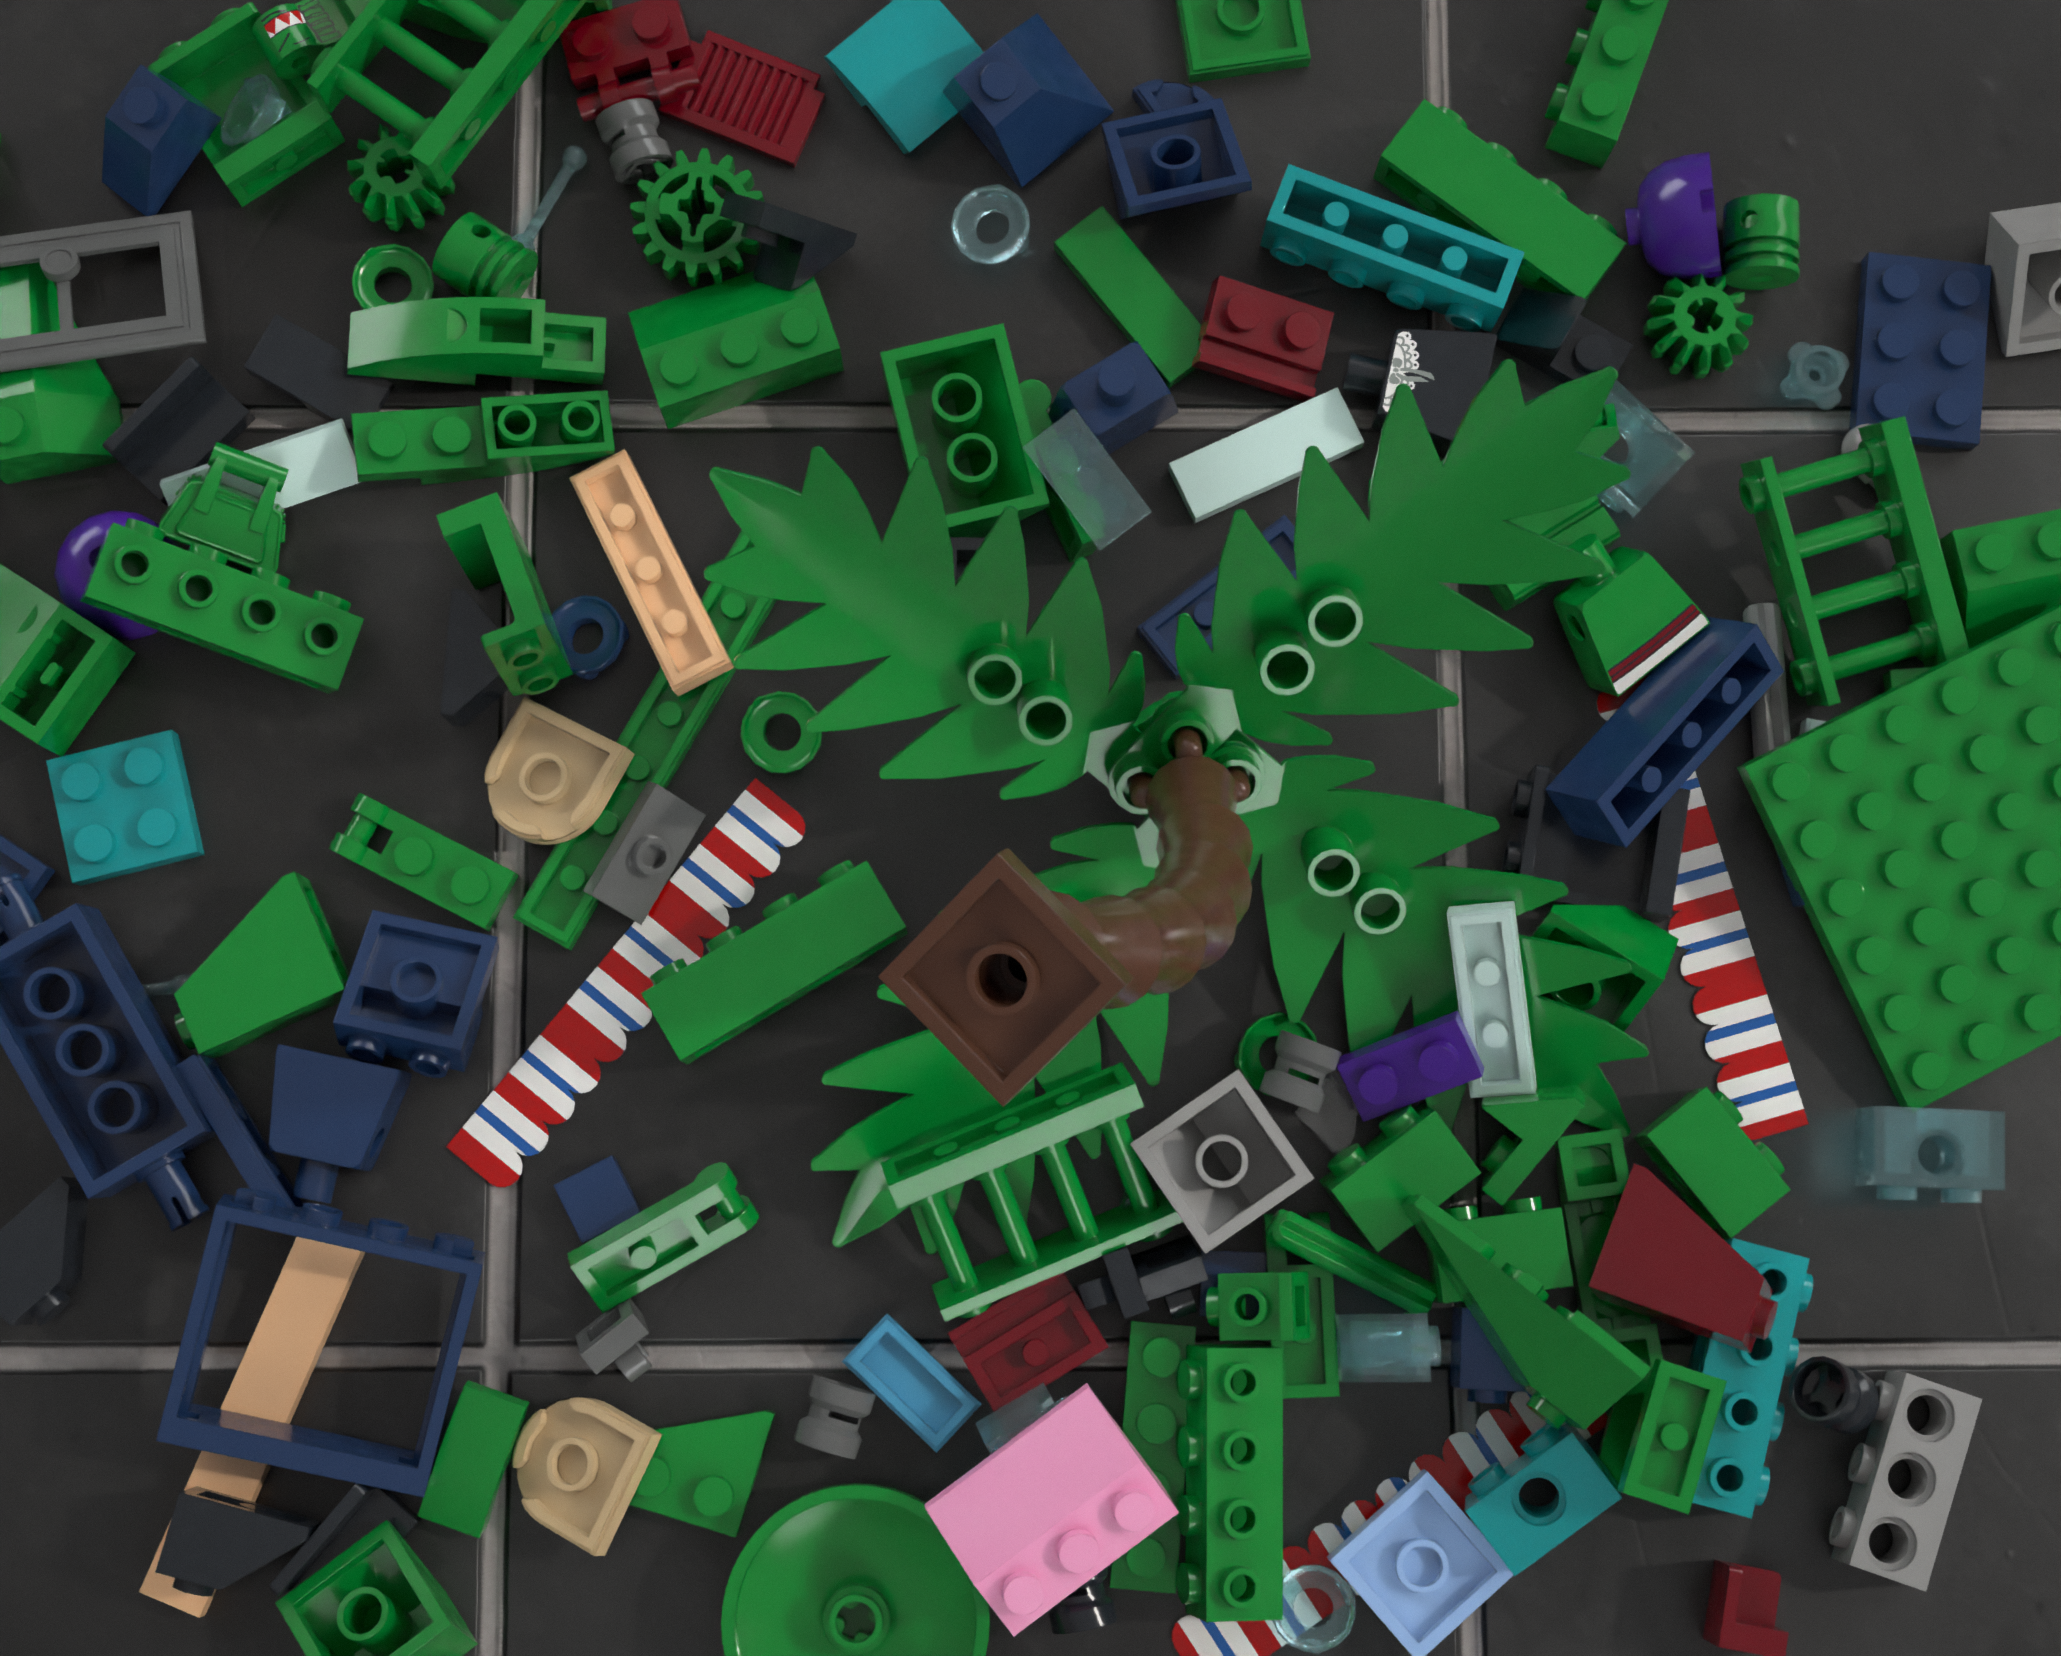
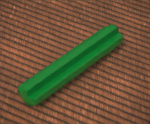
M1278 1210L1273 1215L1272 1222L1267 1228L1266 1235L1271 1243L1411 1313H1416L1420 1316L1426 1315L1431 1310L1432 1302L1437 1297L1434 1283L1292 1211Z

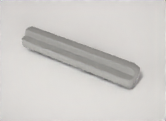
M1775 603L1752 604L1745 608L1743 612V622L1758 625L1784 670L1750 709L1754 758L1791 740L1781 611L1778 604Z

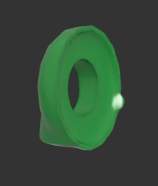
M396 244L371 247L355 265L352 287L354 297L362 310L394 304L380 298L374 288L377 279L388 272L402 274L411 284L412 289L409 296L400 302L432 298L434 290L432 271L424 258L411 248Z
M776 691L758 696L749 706L742 719L740 736L745 752L756 765L769 772L788 773L803 768L814 759L821 746L822 732L810 733L806 729L807 721L817 714L818 711L815 710L808 700L795 693ZM781 713L793 716L801 728L799 742L795 747L787 751L772 747L766 737V726L769 720Z
M1277 1011L1258 1018L1245 1030L1238 1043V1053L1234 1057V1064L1252 1088L1257 1091L1259 1090L1264 1073L1267 1072L1260 1063L1259 1051L1262 1044L1268 1038L1279 1036L1280 1030H1284L1317 1042L1314 1033L1306 1023L1301 1020L1298 1023H1291L1287 1014ZM1292 1068L1288 1071V1074L1308 1081L1310 1076Z

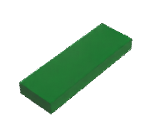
M1103 205L1054 241L1056 253L1130 343L1138 341L1168 389L1196 369L1192 367L1193 358L1197 355L1200 343L1198 337L1201 324Z

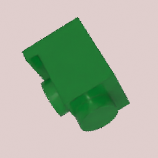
M1308 1271L1219 1273L1218 1287H1210L1206 1296V1315L1209 1325L1211 1327H1219L1220 1341H1294L1311 1338ZM1248 1294L1255 1296L1260 1306L1259 1313L1254 1319L1246 1317V1295Z

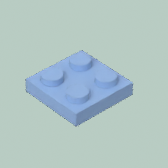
M1425 1469L1419 1472L1327 1556L1328 1560L1412 1656H1426L1513 1576V1573L1484 1535Z

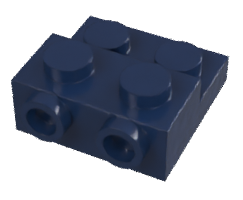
M372 910L333 1020L338 1044L346 1047L345 1052L351 1058L364 1063L380 1064L383 1062L385 1055L410 1060V1068L427 1077H445L448 1069L465 1072L483 1018L481 1004L499 951L498 937Z

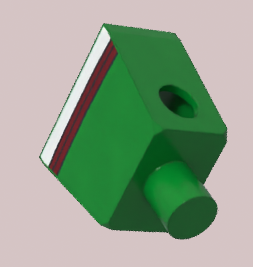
M1594 533L1585 535L1568 546L1601 560L1605 565V571L1600 575L1578 577L1555 596L1553 604L1582 675L1590 688L1619 697L1710 624L1706 615L1647 552L1620 546L1608 553L1597 534Z

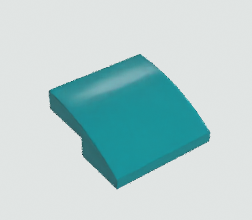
M893 0L823 58L861 107L868 106L900 150L907 154L958 113L942 91L952 78L979 57L983 50L939 0Z

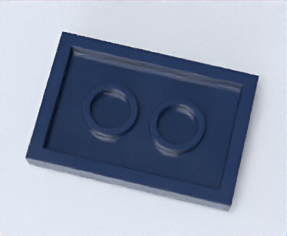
M1868 252L1861 262L1849 431L1861 424H1874L1905 416L1913 444L1970 451L1980 444L1992 265Z

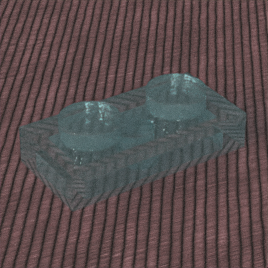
M1074 408L1023 446L1025 452L1100 551L1152 512Z

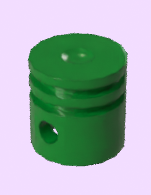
M1761 193L1738 197L1727 202L1723 207V250L1725 252L1723 256V265L1725 267L1723 275L1726 277V284L1744 290H1766L1788 286L1796 282L1800 277V269L1798 267L1800 262V254L1798 252L1800 247L1798 200L1781 194Z
M468 212L461 216L444 236L436 251L432 272L437 278L467 297L521 298L534 276L538 256L535 251L525 248L518 240H512L509 234L475 212Z

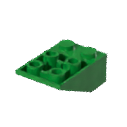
M0 564V720L36 744L62 757L136 653L70 608Z

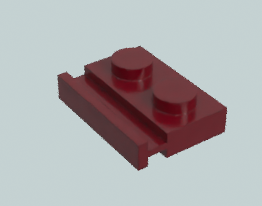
M1219 275L1211 284L1198 337L1200 343L1197 355L1193 358L1192 367L1306 402L1315 397L1316 388L1314 386L1316 377L1322 368L1334 313Z
M1064 1272L1008 1295L985 1312L972 1317L947 1333L996 1416L1109 1347Z

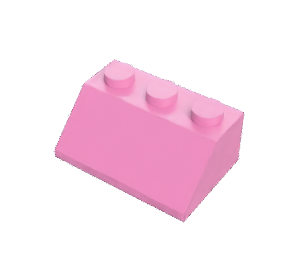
M1087 1383L924 1504L926 1511L974 1586L1013 1636H1016L1179 1513L1162 1483Z

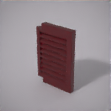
M710 30L707 31L702 44L690 40L694 56L682 59L677 68L695 63L702 87L679 94L680 101L663 106L661 104L658 109L659 113L795 168L826 98L825 93L816 90L821 75Z

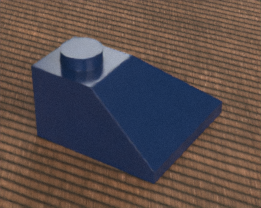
M1038 13L994 43L955 75L942 91L1019 189L1114 112Z

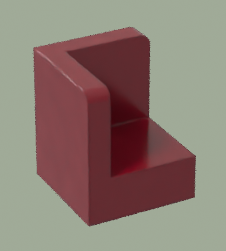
M1714 1559L1703 1639L1720 1648L1763 1656H1786L1789 1632L1775 1626L1781 1585L1780 1573L1774 1570Z

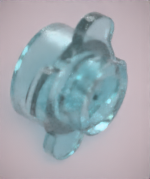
M1807 342L1794 344L1787 354L1791 362L1788 376L1780 383L1782 395L1789 401H1796L1802 398L1816 402L1817 406L1823 410L1834 408L1841 400L1842 395L1838 387L1849 368V361L1846 355L1841 351L1823 345L1811 346ZM1809 372H1818L1820 375L1819 380H1812L1809 377Z

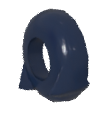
M581 595L567 600L552 614L572 672L583 679L592 680L597 677L598 672L605 670L611 665L621 652L624 642L629 638V630L620 614L609 602L597 596ZM588 623L601 625L603 639L600 646L588 654L576 653L572 644L576 631Z

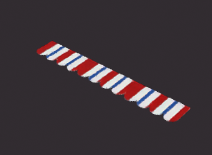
M1648 676L1641 678L1619 697L1601 692L1597 699V710L1600 716L1608 721ZM1694 771L1680 787L1691 791L1672 910L1680 912L1670 919L1668 931L1679 939L1677 946L1692 949L1682 957L1680 968L1681 974L1688 983L1697 987H1704L1695 994L1692 1002L1696 1017L1705 1024L1716 1025L1706 1034L1704 1041L1705 1049L1713 1060L1720 1063H1729L1719 1071L1717 1087L1731 1101H1742L1735 1105L1743 1117V1121L1738 1125L1750 1140H1756L1808 1125L1809 1123L1704 796Z
M755 778L667 882L642 925L634 922L446 1147L490 1184L496 1187H507L514 1184L522 1174L523 1167L521 1158L517 1153L525 1156L538 1154L545 1148L549 1137L548 1129L544 1122L557 1125L564 1123L571 1117L575 1101L569 1090L574 1093H586L596 1087L600 1080L601 1070L595 1059L600 1062L617 1060L625 1051L627 1042L625 1033L621 1028L626 1031H637L649 1023L652 1012L641 993L654 986L650 976L678 959L683 958L688 966L702 958L704 947L698 935L703 938L712 939L727 929L729 914L725 906L739 908L751 901L755 885L750 875L763 878L776 871L780 863V854L775 844L780 847H790L801 841L805 834L803 817Z
M1527 1391L1515 1392L1509 1402L1511 1416L1500 1409H1491L1484 1412L1476 1424L1478 1439L1467 1432H1457L1450 1435L1445 1440L1442 1448L1444 1461L1435 1455L1418 1457L1409 1469V1480L1411 1481L1419 1472L1425 1469L1470 1519L1465 1512V1497L1472 1493L1468 1487L1469 1482L1495 1462H1499L1503 1468L1514 1462L1525 1453L1520 1447L1521 1444L1531 1434L1548 1423L1526 1406V1403L1532 1397ZM1604 1412L1585 1430L1576 1429L1586 1440L1606 1426L1608 1415ZM1391 1477L1384 1480L1378 1486L1375 1493L1377 1507L1366 1500H1357L1350 1503L1342 1514V1527L1344 1531L1332 1523H1323L1316 1526L1308 1537L1310 1554L1299 1546H1289L1283 1549V1620L1207 1623L1192 1615H1187L1180 1618L1172 1630V1642L1179 1655L1269 1656L1359 1595L1328 1560L1327 1556L1408 1482L1399 1477Z

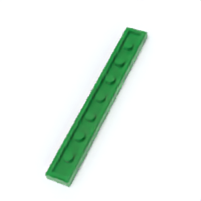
M741 530L725 558L754 545L743 530ZM711 581L701 601L733 666L735 657L751 646L777 599L751 596ZM735 666L733 669L679 697L673 692L660 667L616 742L628 748L635 755L606 807L594 824L585 832L571 840L555 845L513 916L515 920L566 949L572 950L600 902L583 891L647 781L656 783L664 789L668 787L735 673Z

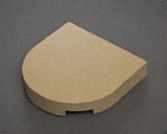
M523 697L495 746L484 774L489 803L494 818L513 835L533 844L552 845L571 840L585 832L599 818L635 754L628 748Z
M567 1398L557 1401L545 1409H540L523 1426L517 1438L512 1457L513 1468H517V1479L523 1496L521 1502L524 1509L541 1525L591 1555L605 1556L663 1434L614 1406L594 1398Z

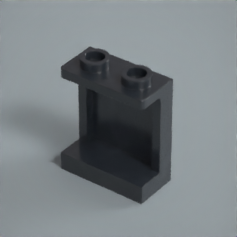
M1536 764L1528 773L1527 780L1518 778L1511 807V816L1521 818L1517 842L1508 840L1501 872L1524 874L1563 882L1569 890L1568 894L1547 904L1624 905L1654 923H1660L1672 916L1691 790L1679 788L1625 848L1574 835L1545 790L1558 776V774L1549 773L1550 766Z

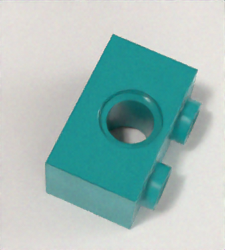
M1566 1423L1559 1430L1549 1424L1544 1425L1521 1444L1520 1447L1525 1452L1522 1456L1505 1468L1499 1462L1493 1463L1476 1475L1468 1484L1472 1493L1465 1497V1512L1514 1576L1525 1570L1622 1498L1621 1492L1617 1491L1619 1485L1617 1480L1576 1427L1568 1426ZM1533 1478H1544L1552 1482L1558 1491L1556 1497L1549 1504L1533 1506L1525 1502L1520 1496L1519 1492L1523 1484Z

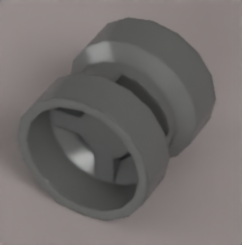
M643 98L625 100L606 108L597 116L595 122L602 142L610 145L613 152L609 162L617 182L634 184L638 183L640 179L650 180L657 177L653 166L657 161L666 165L668 169L672 166L674 160L667 140L660 138L656 131L660 122L652 101Z
M1280 1030L1274 1046L1278 1056L1274 1068L1264 1073L1258 1091L1319 1113L1326 1096L1322 1088L1327 1074L1335 1071L1342 1052ZM1292 1068L1310 1075L1308 1081L1288 1074L1289 1069Z
M814 1375L808 1391L812 1404L808 1416L799 1420L793 1439L801 1444L830 1454L856 1459L862 1441L858 1429L862 1418L871 1413L876 1395L843 1382ZM831 1410L842 1414V1417L829 1414V1412Z

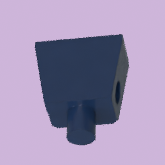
M1135 341L1065 382L1059 388L1048 415L1059 439H1066L1074 449L1079 464V472L1174 416L1178 413V408L1165 382L1138 341ZM1073 419H1078L1082 432L1075 425Z
M278 1044L275 1057L269 1147L270 1151L301 1157L292 1196L331 1204L340 1166L365 1171L373 1169L410 1084L411 1073Z

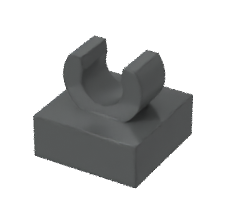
M630 1298L600 1315L575 1335L580 1356L596 1375L614 1361L625 1377L632 1383L652 1367L651 1362L647 1359L649 1356L648 1352L639 1342L649 1331L643 1313Z

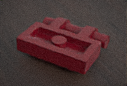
M679 0L637 1L571 21L560 35L571 79L576 89L582 90L598 85L599 92L576 98L579 112L584 122L596 119L606 108L625 100L635 98L648 99L652 102L660 100L663 106L680 101L679 94L702 87L695 63L673 69L671 65L672 62L694 56ZM651 69L652 76L620 85L618 78Z

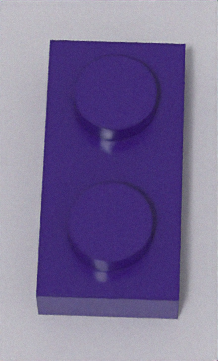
M1458 1011L1340 1056L1337 1064L1341 1077L1363 1122L1481 1078L1484 1073V1065Z

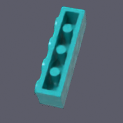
M1288 164L1276 194L1260 246L1270 249L1271 255L1283 263L1293 266H1303L1305 263L1328 271L1329 277L1339 284L1352 288H1361L1363 285L1387 293L1386 297L1400 307L1410 310H1419L1422 307L1445 315V320L1452 326L1469 332H1477L1480 329L1488 332L1492 331L1504 309L1525 253Z
M1731 1238L1724 1240L1766 1279L1773 1291L1770 1299L1778 1302V1308L1768 1337L1765 1340L1756 1337L1751 1353L1695 1334L1688 1368L1725 1380L1727 1383L1692 1503L1752 1519L1755 1505L1761 1506L1768 1493L1770 1469L1764 1466L1769 1440L1776 1441L1782 1429L1785 1407L1782 1402H1778L1783 1376L1789 1377L1797 1362L1799 1341L1792 1336L1797 1313H1803L1810 1302L1813 1290V1276L1807 1274L1810 1258Z

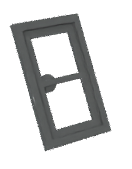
M191 210L0 236V268L39 262L44 276L57 283L60 331L0 339V373L207 343L194 219ZM153 246L160 247L166 316L74 328L70 280L81 269L80 256Z

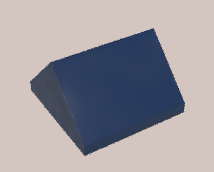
M1222 98L1101 123L1119 219L1237 195L1252 190V180Z

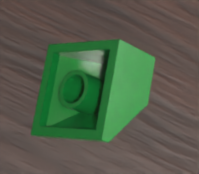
M1553 905L1531 937L1582 946L1626 959L1631 964L1632 970L1627 974L1540 996L1575 1007L1606 1020L1625 1032L1664 981L1679 939L1624 905Z

